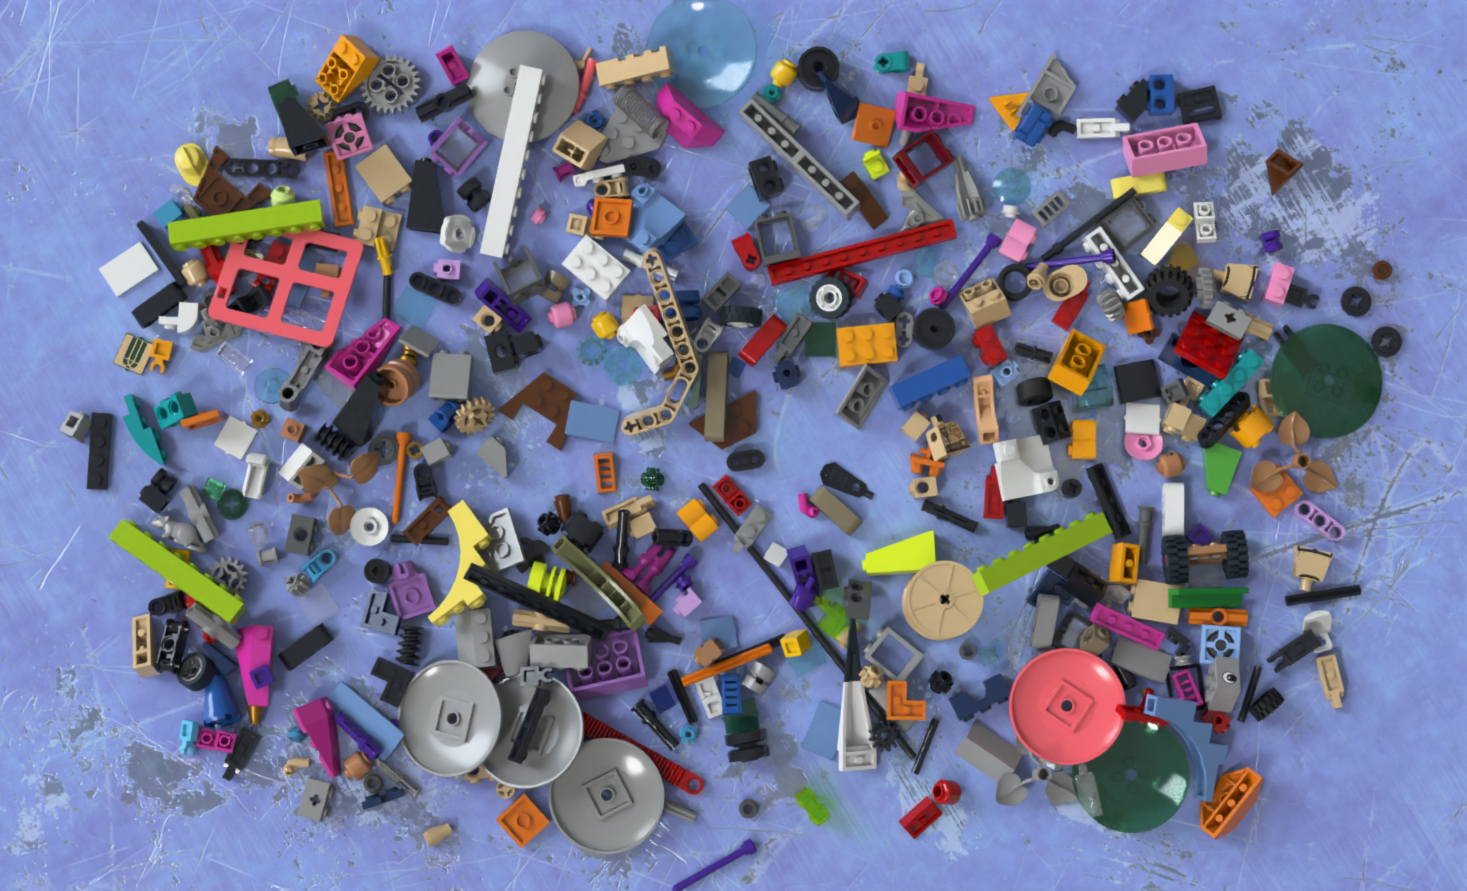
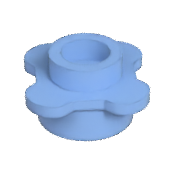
M588 288L572 289L573 300L571 303L573 306L584 305L587 307L590 305V290Z

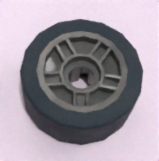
M194 652L182 660L177 679L180 684L191 691H200L212 681L215 674V665L211 659L202 653Z

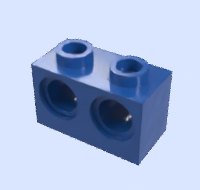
M1173 74L1150 75L1146 81V90L1148 92L1146 111H1149V116H1172L1175 112ZM1154 83H1162L1163 89L1157 90ZM1155 101L1163 102L1164 108H1157Z

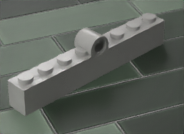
M752 98L738 111L739 117L787 163L788 167L798 177H802L844 219L848 221L861 208L860 202Z

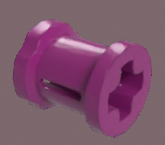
M568 160L563 165L552 168L560 183L562 179L572 174L576 175L571 162Z

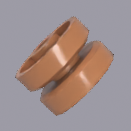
M393 359L376 369L389 381L383 400L384 405L398 406L414 396L419 390V373L415 366L407 360Z

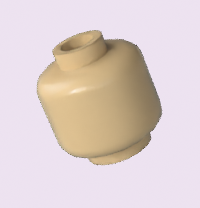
M193 258L182 265L181 274L189 286L196 285L200 287L207 283L206 278L209 276V273L202 260Z

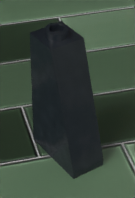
M422 157L420 160H415L406 228L412 231L441 234L444 213L437 167L435 162H432V159Z
M375 369L364 377L332 422L360 448L370 442L389 384L384 375Z

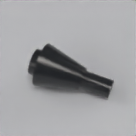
M1057 523L1050 526H1027L1024 535L1027 541L1036 543L1039 541L1038 538L1048 533H1054V530L1060 528V525Z
M654 624L646 630L645 638L648 639V643L670 642L677 645L681 643V637L670 635V633Z

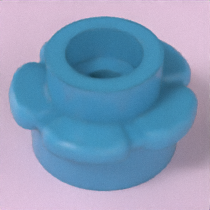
M685 725L679 732V736L686 744L694 743L698 738V730L696 727H692V725Z
M294 727L288 730L289 734L287 737L290 740L301 744L302 740L306 739L301 729Z

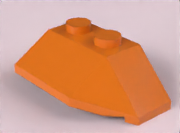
M1249 767L1223 774L1215 784L1212 802L1202 801L1200 803V829L1215 840L1233 831L1257 801L1263 778Z

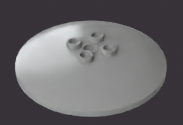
M514 31L501 35L491 41L475 58L467 81L473 94V99L469 100V105L480 125L493 136L504 140L520 65L545 70L544 74L547 75L544 86L541 85L540 93L543 94L540 105L537 104L536 112H539L536 124L533 123L532 131H534L533 142H529L534 143L556 133L571 117L579 97V74L569 52L554 38L536 31Z
M458 660L439 661L422 669L409 682L398 707V726L405 734L401 744L409 758L419 768L436 776L456 777L477 769L494 751L502 731L503 708L499 693L492 680L476 666ZM454 713L457 715V722L455 724L451 722V716Z
M520 674L505 678L495 685L503 708L502 731L494 751L481 766L493 779L504 785L518 789H533L550 784L571 767L580 752L584 737V718L580 704L566 685L547 675V679H553L554 683L548 684L541 681L540 688L551 691L549 695L550 701L543 710L528 747L527 758L522 762V765L508 760V757L537 687L522 688L520 686Z
M596 738L583 742L574 763L561 777L549 784L548 790L550 812L560 832L579 848L597 854L621 853L642 843L657 826L663 812L665 800L663 780L653 760L636 745L617 738ZM605 789L610 790L613 794V797L609 800L602 797V791Z

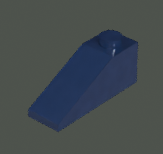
M821 71L817 74L834 115L843 125L856 118L860 103L858 97H853L849 90Z

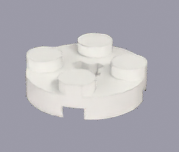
M459 214L445 217L441 227L440 244L445 246L448 251L454 253H463L467 248H470L475 240V228L472 227L470 218ZM458 229L460 236L456 237V231Z

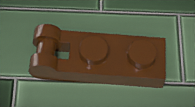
M440 495L403 531V534L417 547L449 516L447 511L453 508V506L448 505ZM438 507L443 510L440 514L436 511Z

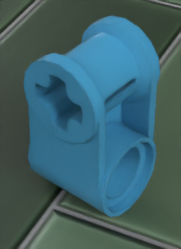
M323 550L305 563L301 570L306 571L312 579L311 582L315 583L337 564L338 554L334 550ZM327 553H330L333 557L329 564L324 560V556Z

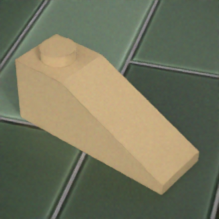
M149 613L132 617L133 670L142 678L159 675L161 673H158L155 669L159 648L152 615Z

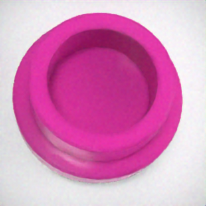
M940 287L933 288L929 293L930 302L935 306L941 305L946 301L947 291Z

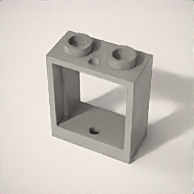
M881 627L875 635L877 640L873 644L869 643L863 650L865 653L863 657L871 664L879 666L883 673L891 680L904 681L924 655L889 627L885 629ZM888 634L914 654L897 676L871 657Z

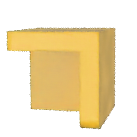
M807 629L790 631L780 639L786 658L801 656L812 647Z

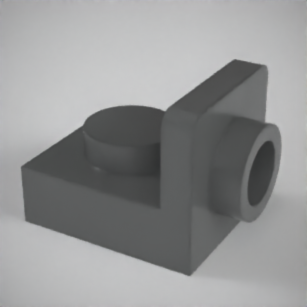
M1182 378L1160 388L1162 396L1168 405L1190 395Z

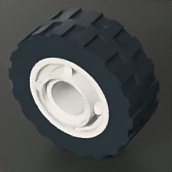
M824 277L816 281L809 293V303H811L812 310L817 315H820V317L827 319H836L844 316L845 313L849 312L853 304L852 300H854L850 285L839 277ZM830 293H833L834 295V301L832 303L828 300V295Z
M722 306L720 308L719 323L729 327L758 328L762 324V310L749 306Z

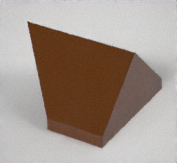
M1277 149L1265 161L1272 196L1304 166L1302 162L1280 149Z

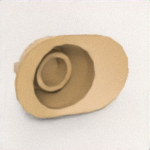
M1078 265L1064 266L1046 276L1045 285L1042 287L1043 292L1052 301L1060 302L1069 299L1084 290L1088 280L1087 274Z

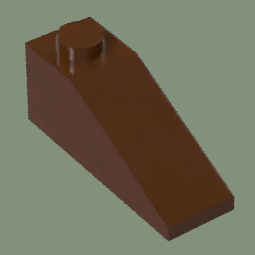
M854 171L839 182L860 202L861 208L858 212L873 230L888 219L886 213Z

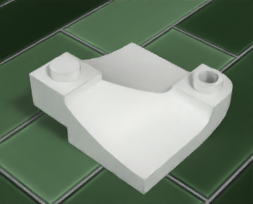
M645 304L640 306L617 329L618 341L626 348H634L654 374L658 373L672 359L674 352L664 341L668 333Z
M1040 435L993 444L997 461L994 465L1002 501L1054 491L1058 487V474L1052 464L1049 446H1043ZM1049 478L1052 480V484H1051V485L1048 484V479H1049Z

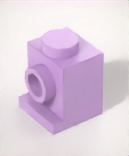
M438 259V263H434L433 274L437 275L436 278L438 280L461 281L462 261ZM445 266H450L449 272H444Z
M690 587L687 589L689 593L687 595L684 593L675 600L677 604L672 608L679 617L682 615L687 617L702 603Z

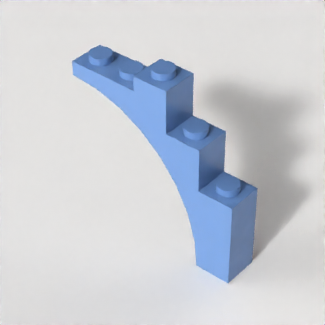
M1147 694L1144 713L1159 717L1168 722L1179 732L1191 752L1196 777L1195 798L1212 802L1216 777L1218 775V765H1225L1228 756V745L1210 741L1213 724L1194 720L1197 702Z

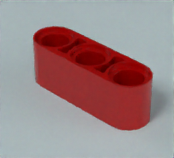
M773 314L742 348L738 356L753 367L784 333L788 325L777 315Z

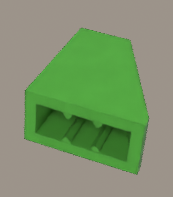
M1216 443L1208 449L1202 448L1205 490L1210 491L1209 495L1220 498V496L1227 494L1242 454L1241 451L1220 443Z

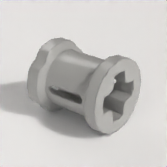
M276 546L269 550H257V559L260 567L272 562L280 563L279 552Z

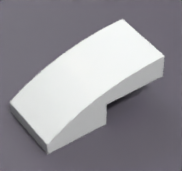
M712 676L695 683L708 718L721 715L722 698L714 677Z

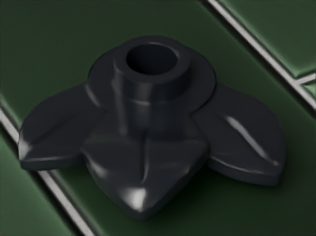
M527 537L520 538L521 544H528V549L524 551L527 562L516 566L519 572L524 573L529 566H533L534 561L545 563L543 554L549 550L548 545L542 540L532 541Z

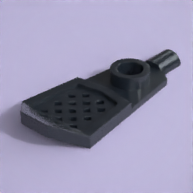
M835 462L824 465L820 472L823 485L858 498L864 496L871 500L874 495L873 492L867 489L864 482ZM854 484L859 485L860 488L858 491H854L852 489V486Z

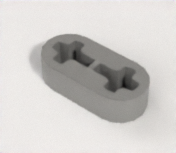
M908 312L898 314L895 321L896 346L901 349L909 347L912 342L913 317ZM903 316L910 320L906 324V329H902V322H899V319H902ZM902 332H905V338L909 340L905 342V345H901V341H898V338L902 336Z

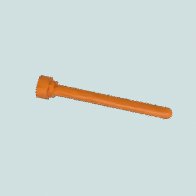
M396 433L399 451L391 520L393 524L399 523L406 448L409 441H411L412 433Z

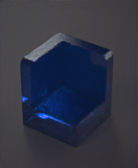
M666 684L649 694L659 714L677 705Z

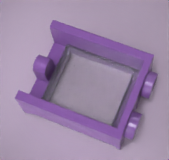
M457 116L428 150L431 153L429 157L437 164L441 162L445 165L444 170L450 176L455 174L459 177L488 142Z

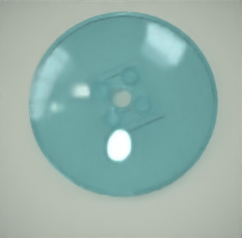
M729 0L673 1L661 11L653 22L646 43V50L660 51L659 47L667 46L673 50L677 73H673L672 77L661 79L660 76L654 77L653 81L659 90L668 81L698 108L715 107L736 96L750 79L757 58V42L753 27L744 12ZM706 46L708 54L705 57H701L699 50L701 47Z

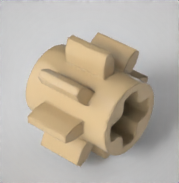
M866 664L859 673L861 683L867 688H872L873 686L877 688L884 679L882 676L883 671L877 665L869 667Z

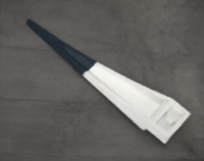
M850 618L837 746L840 771L876 769L877 749L872 747L875 741L868 740L869 737H873V734L868 733L869 730H872L864 685L860 681L861 676H859L861 663L856 620Z

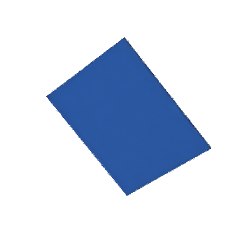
M733 356L729 363V374L739 379L747 363Z

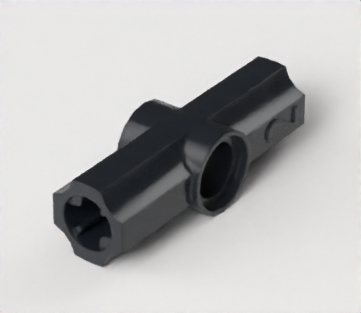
M464 83L450 91L440 93L435 98L415 107L416 113L421 122L424 123L444 112H450L454 107L473 99V94L468 84ZM447 98V106L441 107V101Z

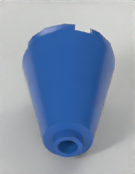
M215 673L210 684L205 687L203 719L205 728H215V724L226 727L239 723L240 719H243L226 678L220 675V673Z

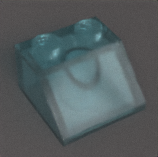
M1105 364L1097 366L1094 376L1082 396L1071 392L1076 412L1114 406L1113 386Z

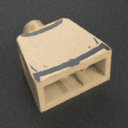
M1227 263L1223 271L1213 269L1211 274L1215 276L1216 282H1220L1219 292L1247 304L1251 300L1259 266Z
M1299 545L1293 547L1292 577L1301 579L1299 590L1311 592L1313 582L1322 583L1333 553Z

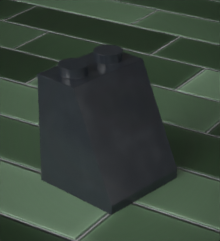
M285 98L280 101L281 103H277L287 142L294 156L331 146L325 131L295 98Z

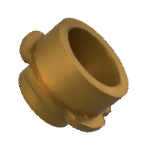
M262 409L254 411L250 416L252 419L251 424L254 427L264 428L269 422V415Z

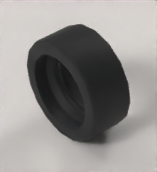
M1021 264L1006 266L997 277V285L1009 301L1022 300L1032 290L1027 284V276L1031 272ZM1015 271L1023 274L1025 277L1026 287L1021 293L1014 294L1006 290L1004 279L1008 273Z

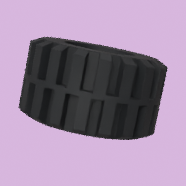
M1169 264V267L1161 265L1160 269L1156 267L1153 269V273L1150 272L1148 274V278L1145 280L1144 296L1147 298L1150 310L1153 309V313L1156 315L1160 313L1161 317L1165 315L1173 317V314L1179 316L1181 311L1185 312L1187 310V306L1190 307L1191 300H1193V282L1185 269L1181 271L1180 266L1174 268L1173 264ZM1165 286H1172L1177 288L1179 292L1166 296L1158 290Z

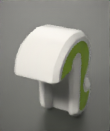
M251 452L245 461L248 464L242 494L244 497L260 500L265 491L264 485L269 472L270 460L267 455Z

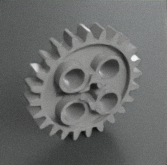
M387 54L386 60L380 56V62L376 64L371 74L362 82L364 86L360 87L364 92L362 97L366 99L367 105H371L372 110L377 109L379 114L383 110L386 116L389 115L390 111L396 116L397 110L403 114V108L405 107L410 110L408 104L412 103L415 105L416 103L413 98L420 97L416 91H422V88L418 86V84L422 83V80L418 78L421 74L416 71L417 67L412 65L410 60L406 61L404 56L399 59L395 54L393 59H391L389 54ZM394 69L391 75H387L389 70ZM379 75L386 78L387 81L395 85L404 94L401 95L393 87L388 86L384 80L379 78ZM404 80H408L405 86H401ZM378 84H382L379 90H375ZM396 95L394 100L389 101L390 96Z

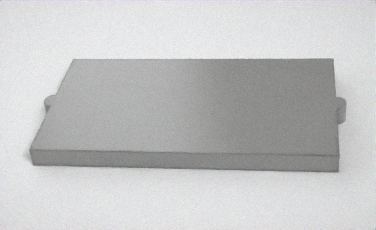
M1119 635L1116 646L1112 649L1113 655L1110 664L1164 684L1167 673L1170 671L1169 666L1172 656Z

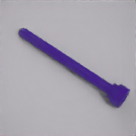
M990 232L986 237V245L949 291L946 301L939 305L940 309L945 310L989 252L1000 246L1003 241Z
M1112 248L1105 249L1101 254L1027 263L1025 267L1029 270H1034L1041 262L1046 263L1049 268L1103 262L1109 265L1116 263V254Z
M689 553L683 557V564L649 597L653 603L687 569H694L699 564Z
M750 838L743 842L744 844L741 845V848L674 885L672 890L681 891L739 857L749 854L753 855L757 852L755 845Z

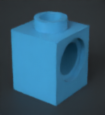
M172 199L153 212L167 230L168 222L181 221L186 217L183 213L185 210L180 202L177 201L175 203Z

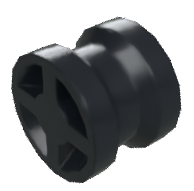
M1073 478L1066 480L1061 487L1062 494L1067 498L1077 497L1082 491L1081 483Z

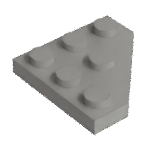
M617 106L602 133L609 138L597 160L610 165L624 160L631 155L640 156L641 154L657 151L660 149L668 132L664 131L658 138L652 139Z
M507 507L491 514L487 521L489 523L486 530L493 540L488 547L480 549L478 552L491 568L490 571L498 574L527 562L511 509Z

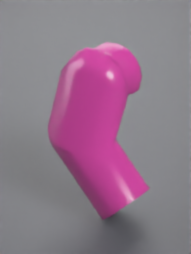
M807 493L798 494L800 512L809 518L817 517L819 509L808 503Z

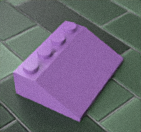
M616 630L610 631L604 642L593 637L589 667L585 670L565 669L568 687L578 702L648 687L637 631L623 630L622 633H618Z

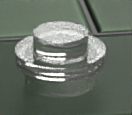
M756 272L753 275L750 285L754 290L757 291L765 286L767 281L765 273Z

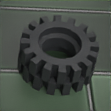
M1273 687L1252 703L1248 711L1260 722L1273 713L1285 699Z

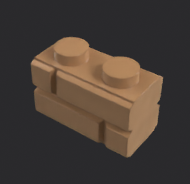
M714 636L694 651L695 656L693 658L699 666L707 667L725 653L726 648Z

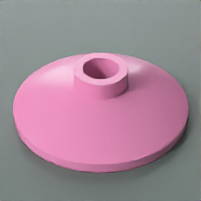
M1127 433L1124 444L1127 452L1132 457L1147 461L1154 459L1160 454L1163 447V439L1160 433L1159 436ZM1144 443L1146 447H1141L1139 444Z

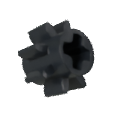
M551 511L548 514H541L537 520V525L539 526L537 530L547 537L550 534H556L561 527L560 522H558L560 517Z
M935 670L928 680L931 690L938 694L942 691L947 694L954 684L951 675L943 670L940 673Z

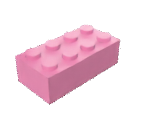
M1198 123L1122 136L1123 156L1132 178L1207 164V144Z

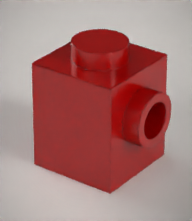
M1207 708L1199 717L1201 721L1213 724L1212 731L1215 734L1220 732L1223 734L1230 727L1229 722L1231 719L1221 711L1208 710Z

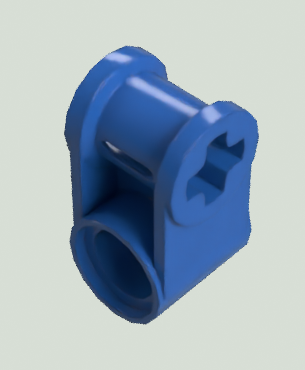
M448 400L442 408L436 409L428 420L443 433L454 423V416L458 415L456 410H460L455 401Z

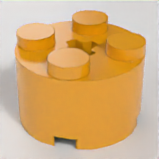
M1255 404L1250 406L1252 409L1250 412L1246 411L1232 426L1233 430L1228 431L1244 448L1257 447L1261 442L1260 438L1264 434L1271 432L1274 428L1272 420Z

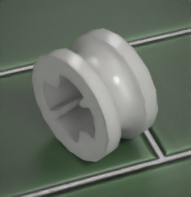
M1191 655L1174 656V659L1177 661L1175 666L1192 664L1190 661Z

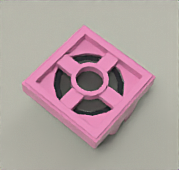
M361 112L354 115L345 114L344 117L339 116L335 121L325 124L337 161L374 149Z

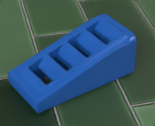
M740 674L721 675L722 715L742 714ZM738 704V706L726 707V705Z

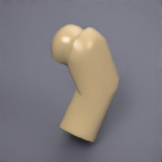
M900 172L897 176L898 189L900 191H915L917 193L909 185L903 173Z

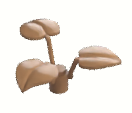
M1297 411L1287 415L1278 429L1280 442L1283 445L1292 444V448L1297 454L1293 455L1290 465L1276 469V465L1271 461L1264 460L1258 462L1251 474L1250 486L1252 489L1258 492H1271L1278 489L1283 482V478L1278 472L1289 468L1304 469L1306 471L1303 476V483L1307 490L1311 492L1321 493L1337 488L1336 479L1330 467L1319 460L1311 462L1310 456L1302 453L1296 447V445L1305 444L1310 436L1308 424Z
M376 452L364 453L354 458L350 465L352 475L338 473L337 471L331 472L330 468L324 464L311 465L297 471L302 487L307 493H319L326 486V489L329 490L338 503L339 508L332 509L328 516L329 528L335 535H342L350 528L352 517L356 511L350 505L343 507L342 502L332 490V487L337 484L338 476L348 479L355 478L358 484L370 481L378 469L379 459Z

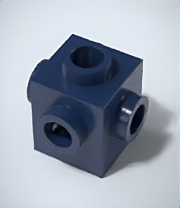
M788 360L778 362V366L775 367V372H772L774 382L779 383L780 390L799 386L798 377L801 374L798 365L794 366V362L789 363ZM788 372L790 376L785 377L783 373Z

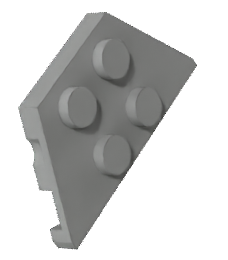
M1052 53L1016 113V118H1022L1034 100L1053 112L1054 121H1057L1076 86L1068 77L1064 67L1062 68L1056 59L1055 54Z

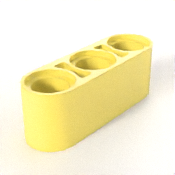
M1165 172L1134 178L1126 176L1110 180L1114 200L1118 199L1132 187L1137 192L1134 197L1168 190Z

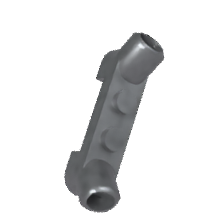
M336 338L333 345L328 348L306 344L305 352L288 380L284 381L279 389V405L282 409L289 412L297 410L301 397L328 352L336 345Z

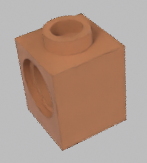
M287 417L280 435L301 444L308 426Z

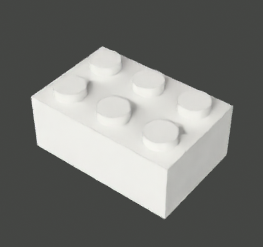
M587 235L583 237L562 263V266L606 303L631 275V271Z

